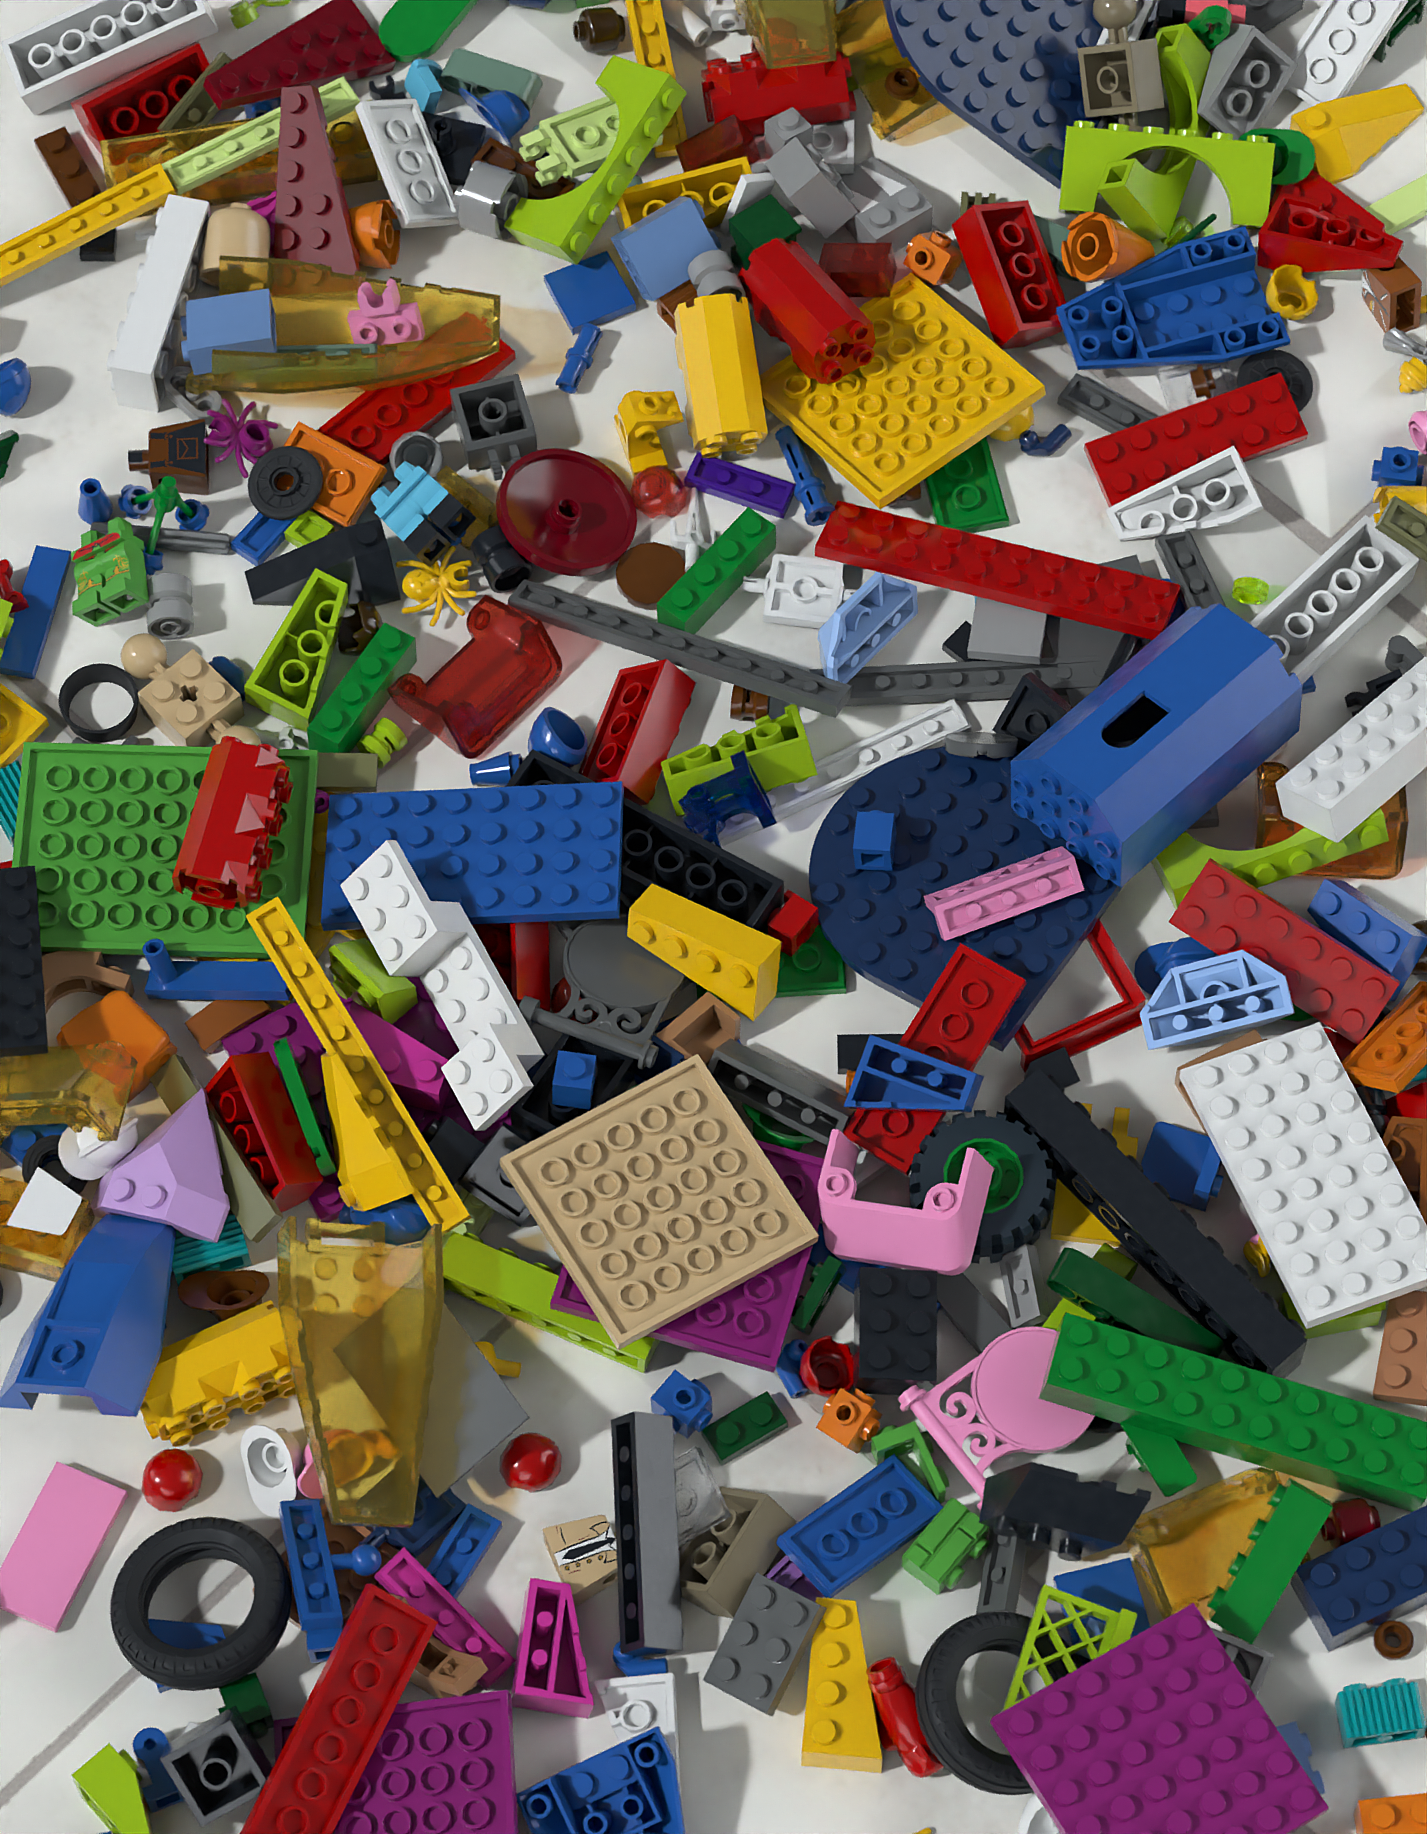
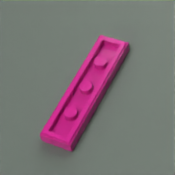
M405 1548L400 1550L376 1573L374 1578L390 1594L405 1597L411 1607L438 1622L432 1635L453 1650L482 1659L488 1670L478 1679V1683L485 1690L515 1663L516 1660Z

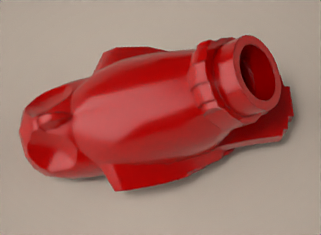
M887 1657L873 1663L868 1667L866 1673L869 1678L868 1685L873 1692L875 1700V1718L882 1746L887 1752L897 1751L906 1768L916 1777L925 1778L942 1770L944 1766L931 1751L921 1731L916 1712V1687L906 1676L903 1666L899 1665L894 1657Z

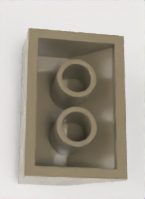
M720 1486L680 1549L679 1572L682 1598L712 1615L733 1619L756 1572L763 1576L767 1574L771 1562L780 1550V1547L776 1544L778 1537L793 1527L797 1521L768 1494Z

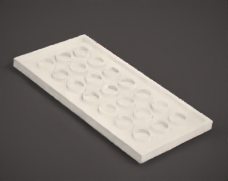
M1320 1022L1180 1070V1080L1306 1329L1427 1286V1225Z

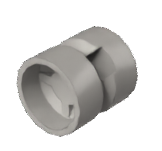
M710 250L701 253L689 264L687 269L688 276L693 287L697 290V297L730 293L736 295V302L740 301L741 296L746 298L742 283L735 273V267L730 256L726 252Z
M176 573L159 574L148 579L149 602L146 603L149 608L146 611L148 633L162 640H177L190 635L194 630L193 608L191 606L193 603L191 580L186 576Z

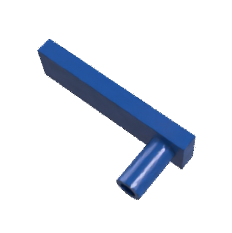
M151 939L142 948L151 968L144 989L148 999H290L291 991L273 962L172 961L163 941L160 939Z

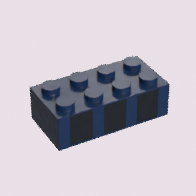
M1427 1505L1298 1566L1290 1584L1328 1652L1377 1629L1383 1622L1396 1620L1427 1605Z

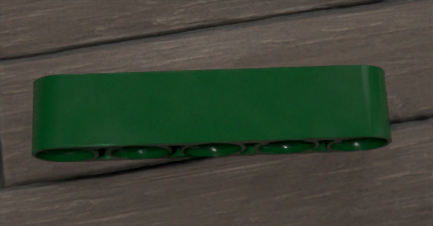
M1068 1247L1063 1249L1046 1281L1047 1286L1055 1293L1109 1326L1215 1358H1219L1225 1346L1224 1341L1216 1334L1076 1249Z

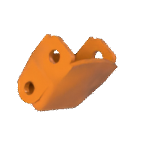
M122 990L112 991L100 1001L79 1012L60 1028L61 1031L56 1036L58 1046L64 1053L74 1052L90 1071L106 1083L112 1085L109 1093L112 1102L117 1107L127 1105L151 1083L149 1079L173 1054L177 1053V1047L170 1041L168 1033L127 992Z

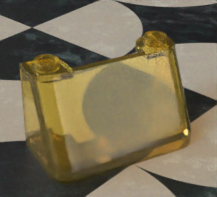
M857 0L819 26L824 35V38L821 40H827L828 45L836 47L840 52H843L844 57L849 58L851 75L874 112L872 113L874 121L870 125L881 141L886 139L889 142H893L953 114L952 111L934 98L919 80L918 92L910 100L895 99L886 91V77L896 68L905 67L912 70L916 74L917 79L920 75L913 68L908 58H903L899 52L887 22L883 0Z
M105 1041L99 1044L48 1046L49 1053L0 1058V1146H2L4 1137L10 1135L12 1126L66 1123L75 1133L82 1132L83 1127L98 1131L97 1138L100 1142L117 1141L138 1063L123 1044L116 1041Z
M1263 1467L1247 1469L1139 1516L1124 1542L1163 1620L1192 1603L1198 1608L1200 1606L1199 1602L1211 1597L1217 1586L1225 1587L1231 1577V1574L1227 1573V1569L1238 1551L1242 1554L1245 1553L1251 1543V1540L1247 1538L1251 1527L1258 1517L1264 1520L1272 1507L1267 1504L1268 1499L1277 1484H1282L1277 1471ZM1307 1551L1299 1566L1312 1560L1309 1551Z

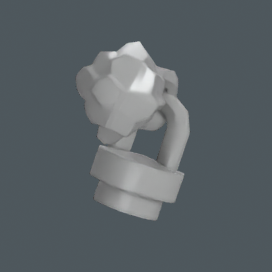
M1395 327L1384 334L1383 347L1385 350L1412 355L1427 363V341L1426 347H1423L1407 336L1405 332ZM1417 351H1422L1423 355L1417 353Z

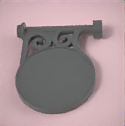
M620 913L619 918L587 920L571 933L564 948L563 971L571 990V996L567 1005L559 1013L554 1014L540 1009V1000L525 995L519 1005V1010L529 1028L534 1023L637 1059L639 1060V1069L643 1070L645 1067L651 1069L659 1051V1047L654 1046L651 1039L670 1001L680 991L685 975L627 936L629 913ZM591 1010L597 1013L598 1018L594 1022L590 1024H582L589 1023L592 1020L593 1013ZM653 1011L646 1027L637 1033L642 1019L640 1014ZM574 1015L579 1022L571 1020L572 1016ZM620 1020H629L631 1022L622 1021L621 1029L617 1026V1022Z

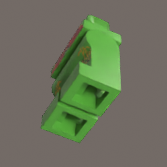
M117 517L108 521V535L106 536L97 530H90L82 534L81 548L71 552L72 562L76 564L74 567V577L78 584V599L72 602V613L74 616L95 627L120 616L121 612L125 614L149 602L143 551H145L144 541L133 536L132 525L125 519ZM127 595H129V596H131V597H133V598L130 599V600H128ZM101 608L105 610V612L100 613L99 609Z

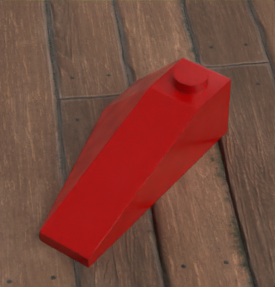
M1280 192L1259 231L1257 266L1275 271V269L1284 264L1298 265L1302 267V273L1393 267L1403 248L1404 241L1370 225L1362 227L1349 222L1350 216L1339 212L1337 215L1323 210L1322 203L1314 199Z

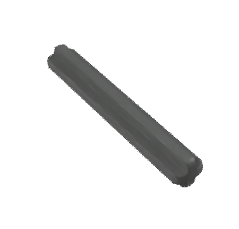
M95 521L91 524L90 530H97L106 536L108 535V523ZM132 525L133 536L144 541V546L147 547L152 527ZM161 527L155 548L228 554L231 540L230 535L227 533Z

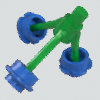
M171 476L163 477L161 484L151 492L143 486L126 485L122 488V495L118 498L120 510L126 512V516L131 519H139L141 515L147 514L152 506V499H154L157 513L147 547L144 546L145 551H143L146 575H154L155 571L162 570L164 567L161 563L163 553L156 550L155 546L165 513L171 512L177 507L175 518L180 523L179 528L194 531L201 530L206 525L207 518L210 515L207 505H202L200 501L195 499L183 501L178 493L176 480Z

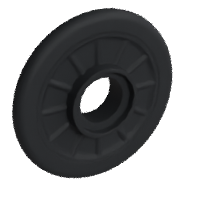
M1272 349L1250 355L1244 360L1238 370L1237 388L1281 373L1298 412L1302 411L1309 403L1313 392L1312 377L1305 364L1296 356L1286 351Z
M282 446L265 453L254 464L248 478V494L253 506L262 515L275 520H289L304 514L315 504L322 490L323 474L320 464L311 453L295 446ZM282 476H293L294 483L290 489L286 491L277 490V482Z

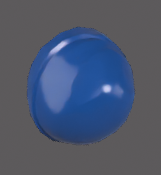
M17 357L0 364V415L6 417L15 415L23 407L31 389V376L26 367L27 364Z
M552 707L544 708L533 723L528 739V753L534 749L568 768L580 764L588 747L587 737L583 729L566 713Z

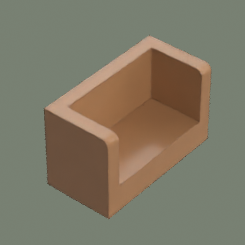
M708 991L656 1036L683 1054L684 1060L698 1054L707 1067L717 1047L729 1039L734 1041L740 1039L741 1018Z

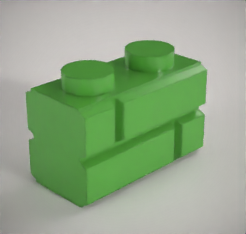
M951 1497L902 1555V1567L935 1594L939 1595L946 1586L953 1589L965 1573L962 1566L970 1557L977 1560L989 1545L990 1541L986 1539L989 1526L979 1523L980 1517L970 1512L967 1507Z

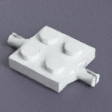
M773 553L771 569L765 579L744 576L742 585L743 592L763 593L765 601L763 622L820 629L834 612L842 606V603H845L857 590L844 589V563Z

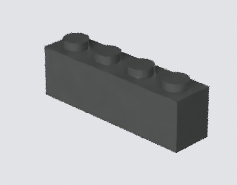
M732 1039L727 1040L714 1050L707 1067L724 1094L827 1146L832 1129H838L843 1133L857 1109L843 1107L847 1097Z

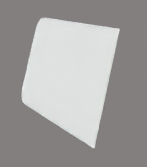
M37 1167L6 1225L63 1235L78 1210L82 1197Z

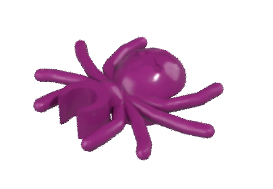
M224 398L221 402L225 406L230 418L220 412L208 410L207 415L214 419L208 427L212 431L208 437L204 438V443L221 448L229 445L221 456L215 458L216 463L226 460L235 449L239 470L243 478H248L249 474L244 466L242 455L245 459L255 464L258 461L257 458H261L265 453L272 450L273 442L267 427L277 429L278 424L268 420H248L244 424L250 411L256 407V402L254 401L245 407L237 421L231 404Z

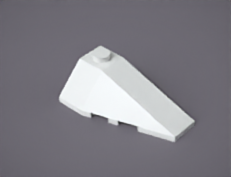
M1232 446L1105 510L1118 539L1122 542L1229 525L1263 509V505L1243 459L1236 448Z

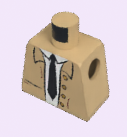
M597 1515L542 1529L545 1546L561 1582L570 1584L574 1607L618 1581L616 1532H612L605 1515Z

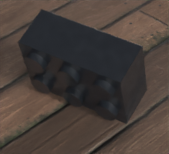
M563 1033L532 1078L533 1087L511 1109V1127L533 1141L590 1111L589 1109L552 1104V1085L558 1050L596 1055V1076L590 1110L627 1090L634 1079L635 1059Z
M860 1267L854 1283L853 1392L857 1388L865 1394L901 1395L914 1385H917L919 1389L924 1388L927 1392L930 1391L937 1383V1271Z

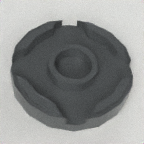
M956 732L945 736V750L957 756L974 757L987 755L990 758H1003L1014 756L1017 753L1018 739L1006 734Z

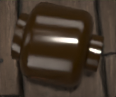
M612 7L584 9L578 21H575L573 24L574 39L576 42H580L582 48L589 53L616 50L620 42L625 39L623 16L618 15Z

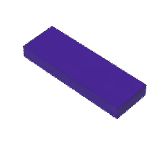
M700 452L696 453L684 479L685 487L691 489L696 487L700 492L781 519L785 517L795 495L796 484L718 458H702Z

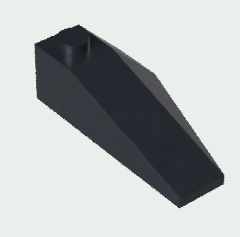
M381 519L342 528L244 571L253 605L293 606L315 568L347 584V604L362 601L378 606L401 600Z

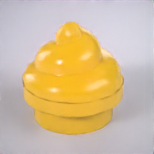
M1414 356L1409 362L1404 361L1400 366L1399 391L1401 393H1411L1414 390L1423 391L1427 389V366Z

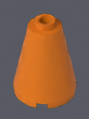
M389 199L377 200L349 208L353 226L351 234L354 246L359 250L361 258L359 265L379 269H392L390 265H396L400 252V230H394L392 219H398L392 202Z
M1089 211L1078 215L1067 227L1066 230H1070L1067 241H1062L1061 245L1062 262L1067 273L1080 281L1090 283L1113 279L1155 256L1154 247L1148 240L1099 212Z

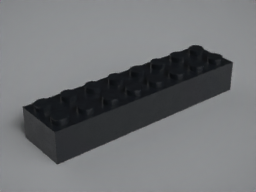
M532 749L505 787L596 782ZM624 797L620 891L623 894L637 900L653 883L757 931L765 932L768 927L767 920L771 913L777 907L781 908L784 904L783 880Z

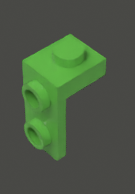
M915 1421L900 1427L889 1425L880 1429L876 1436L871 1439V1453L876 1464H881L893 1454L899 1457L913 1451L933 1496L940 1503L945 1502L946 1488L950 1487L943 1467L941 1465L936 1467L930 1454L934 1453V1448L926 1431L920 1433Z

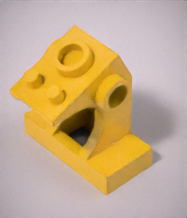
M634 390L626 393L618 405V414L614 415V423L634 480L668 472V463L656 431L666 426L684 422L674 391L641 392Z

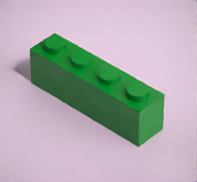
M747 507L657 602V622L695 635L743 584L744 576L749 577L776 549V526Z
M384 622L307 727L309 750H318V753H351L356 743L362 738L417 662L415 637Z
M1290 1477L1284 1486L1278 1483L1267 1502L1268 1505L1272 1506L1264 1520L1259 1517L1256 1519L1247 1535V1538L1251 1540L1250 1545L1244 1554L1239 1551L1236 1553L1227 1569V1573L1231 1574L1224 1588L1217 1586L1207 1603V1607L1211 1609L1209 1612L1210 1621L1251 1645L1333 1509L1331 1501Z

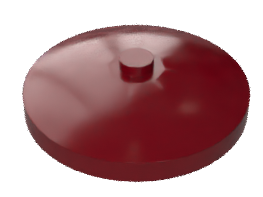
M559 448L531 452L521 457L509 468L497 492V518L507 540L527 560L553 573L566 576H589L603 572L618 563L620 558L627 552L635 536L637 527L636 507L626 485L605 464L581 452Z

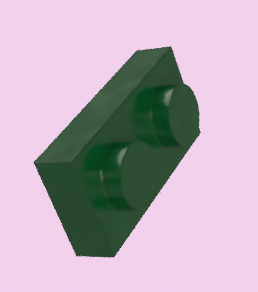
M828 1255L824 1263L820 1261L815 1266L809 1282L812 1283L805 1297L800 1295L796 1300L791 1320L795 1329L810 1336L847 1270L841 1261Z
M768 1391L706 1426L701 1431V1435L721 1466L788 1428V1421Z

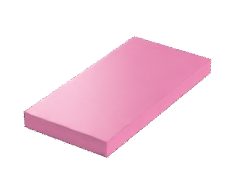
M57 1461L0 1568V1609L57 1633L128 1497L127 1491Z

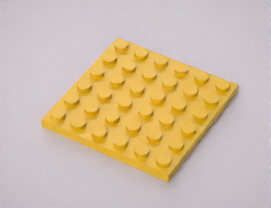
M909 273L859 307L873 323L876 344L872 348L875 352L874 357L867 365L861 366L835 383L821 384L815 378H808L793 362L791 353L759 375L763 405L786 426L789 425L796 435L879 509L891 503L1046 395L1044 384L913 273Z

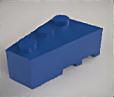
M1325 878L1307 909L1308 913L1322 931L1401 981L1389 1001L1395 1002L1427 946V935L1347 882Z
M869 1035L843 1107L865 1110L971 1112L984 1076Z

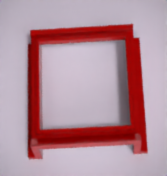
M1099 918L1086 939L1122 1002L1035 1042L1023 1023L1013 1038L1022 1052L1020 1066L1024 1073L1030 1062L1062 1047H1065L1069 1057H1073L1142 1025L1140 1012L1145 1006L1146 998Z

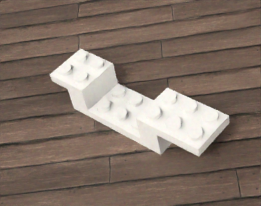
M386 840L340 886L389 975L419 977L460 1050L441 1070L474 1130L485 1131L533 1087L526 1072L545 1054L460 903L430 901L396 840Z

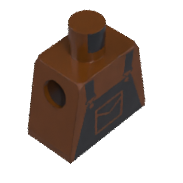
M205 419L153 428L148 432L149 449L128 451L129 471H149L152 489L161 484L163 477L171 476L176 480L178 493L209 495V445L204 443V438L208 437Z

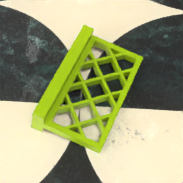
M1044 1584L1040 1590L1003 1711L1031 1696L1023 1682L1024 1674L1037 1669L1046 1686L1054 1683L1045 1665L1062 1659L1069 1673L1075 1671L1077 1668L1070 1654L1086 1648L1091 1659L1094 1660L1129 1640L1137 1613L1124 1608L1118 1613ZM1047 1600L1062 1604L1069 1617L1052 1624L1045 1611ZM1090 1615L1106 1621L1103 1633L1092 1638L1089 1637L1081 1622V1619ZM1042 1621L1044 1628L1038 1630L1040 1622ZM1073 1623L1082 1642L1066 1649L1056 1630ZM1049 1634L1058 1652L1041 1659L1034 1646V1641L1036 1638ZM1100 1642L1098 1650H1096L1094 1644ZM1029 1657H1031L1034 1663L1027 1665ZM1019 1692L1022 1699L1016 1701Z

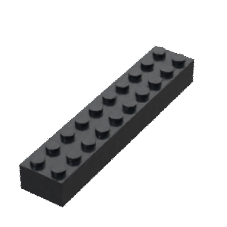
M1038 1068L1006 1095L1004 1113L1008 1114V1121L1014 1124L1017 1119H1020L1028 1124L1026 1130H1028L1027 1133L1029 1135L1037 1132L1044 1140L1043 1150L1047 1149L1051 1152L1056 1179L1121 1242L1120 1245L1199 1325L1216 1334L1224 1341L1225 1346L1223 1350L1238 1365L1284 1379L1301 1365L1307 1339L1305 1338L1306 1333L1299 1323L1292 1318L1287 1320L1277 1310L1279 1308L1278 1304L1266 1291L1259 1292L1251 1283V1277L1248 1272L1238 1263L1233 1265L1223 1255L1224 1250L1218 1241L1211 1236L1206 1238L1196 1228L1197 1222L1193 1216L1185 1209L1179 1210L1170 1201L1171 1198L1167 1190L1158 1182L1152 1183L1143 1174L1144 1169L1137 1159L1132 1155L1125 1156L1116 1147L1117 1142L1113 1135L1105 1128L1099 1129L1090 1120L1091 1116L1087 1109L1078 1101L1073 1103L1064 1094L1065 1090L1058 1079L1051 1074L1046 1076Z

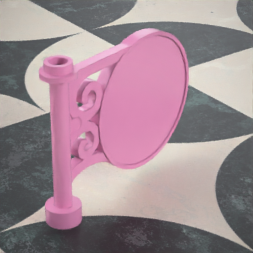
M1023 1327L1006 1332L993 1340L980 1355L927 1392L924 1388L919 1389L917 1385H914L898 1398L901 1403L900 1409L902 1412L912 1410L981 1499H983L986 1480L983 1473L994 1461L1016 1452L1039 1454L1065 1448L1084 1434L1094 1418V1415L1039 1399L1057 1332L1055 1330L1044 1327ZM972 1374L971 1397L965 1392H955L946 1401V1410L951 1416L957 1415L958 1408L954 1403L958 1402L965 1406L966 1414L960 1418H951L945 1415L939 1406L940 1398ZM976 1414L980 1423L971 1424ZM980 1434L986 1438L987 1444L984 1447H979L980 1439L974 1438L971 1441V1453L977 1457H982L975 1466L963 1451L962 1445L968 1436ZM996 1440L1003 1444L994 1448ZM982 1500L977 1505L980 1511L982 1506Z

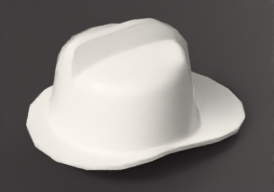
M102 1106L92 1110L71 1124L62 1133L58 1143V1156L62 1166L70 1175L80 1180L93 1181L103 1177L135 1148L138 1139L136 1124L139 1120L137 1117H130L127 1113L113 1107Z
M254 1425L245 1431L240 1444L249 1491L253 1502L261 1512L270 1517H280V1501L296 1500L297 1497L296 1474L302 1466V1449L298 1441L291 1434L287 1433L285 1428L274 1430L266 1425Z

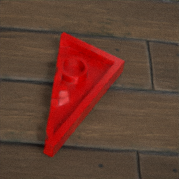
M1313 169L1306 178L1298 183L1278 185L1269 203L1270 212L1280 192L1314 199L1322 203L1323 210L1337 215L1339 212L1350 216L1349 222L1360 227L1370 225L1385 232L1384 223Z

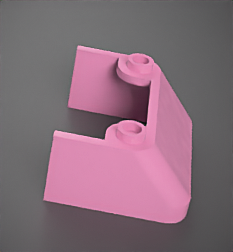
M832 1129L818 1183L824 1241L828 1250L836 1257L844 1260L910 1270L937 1271V1274L950 1276L964 1272L972 1260L994 1168L974 1148H967L959 1183H939L933 1186L925 1197L922 1210L854 1200L857 1183L853 1174L860 1149L840 1130Z

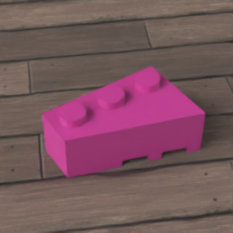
M352 1001L348 1013L402 1103L442 1113L451 1086L441 1068L449 1060L355 1001Z
M530 1578L524 1596L511 1700L512 1707L588 1719L594 1707V1701L589 1689L586 1674L587 1667L585 1657L582 1654L579 1639L580 1632L570 1584Z

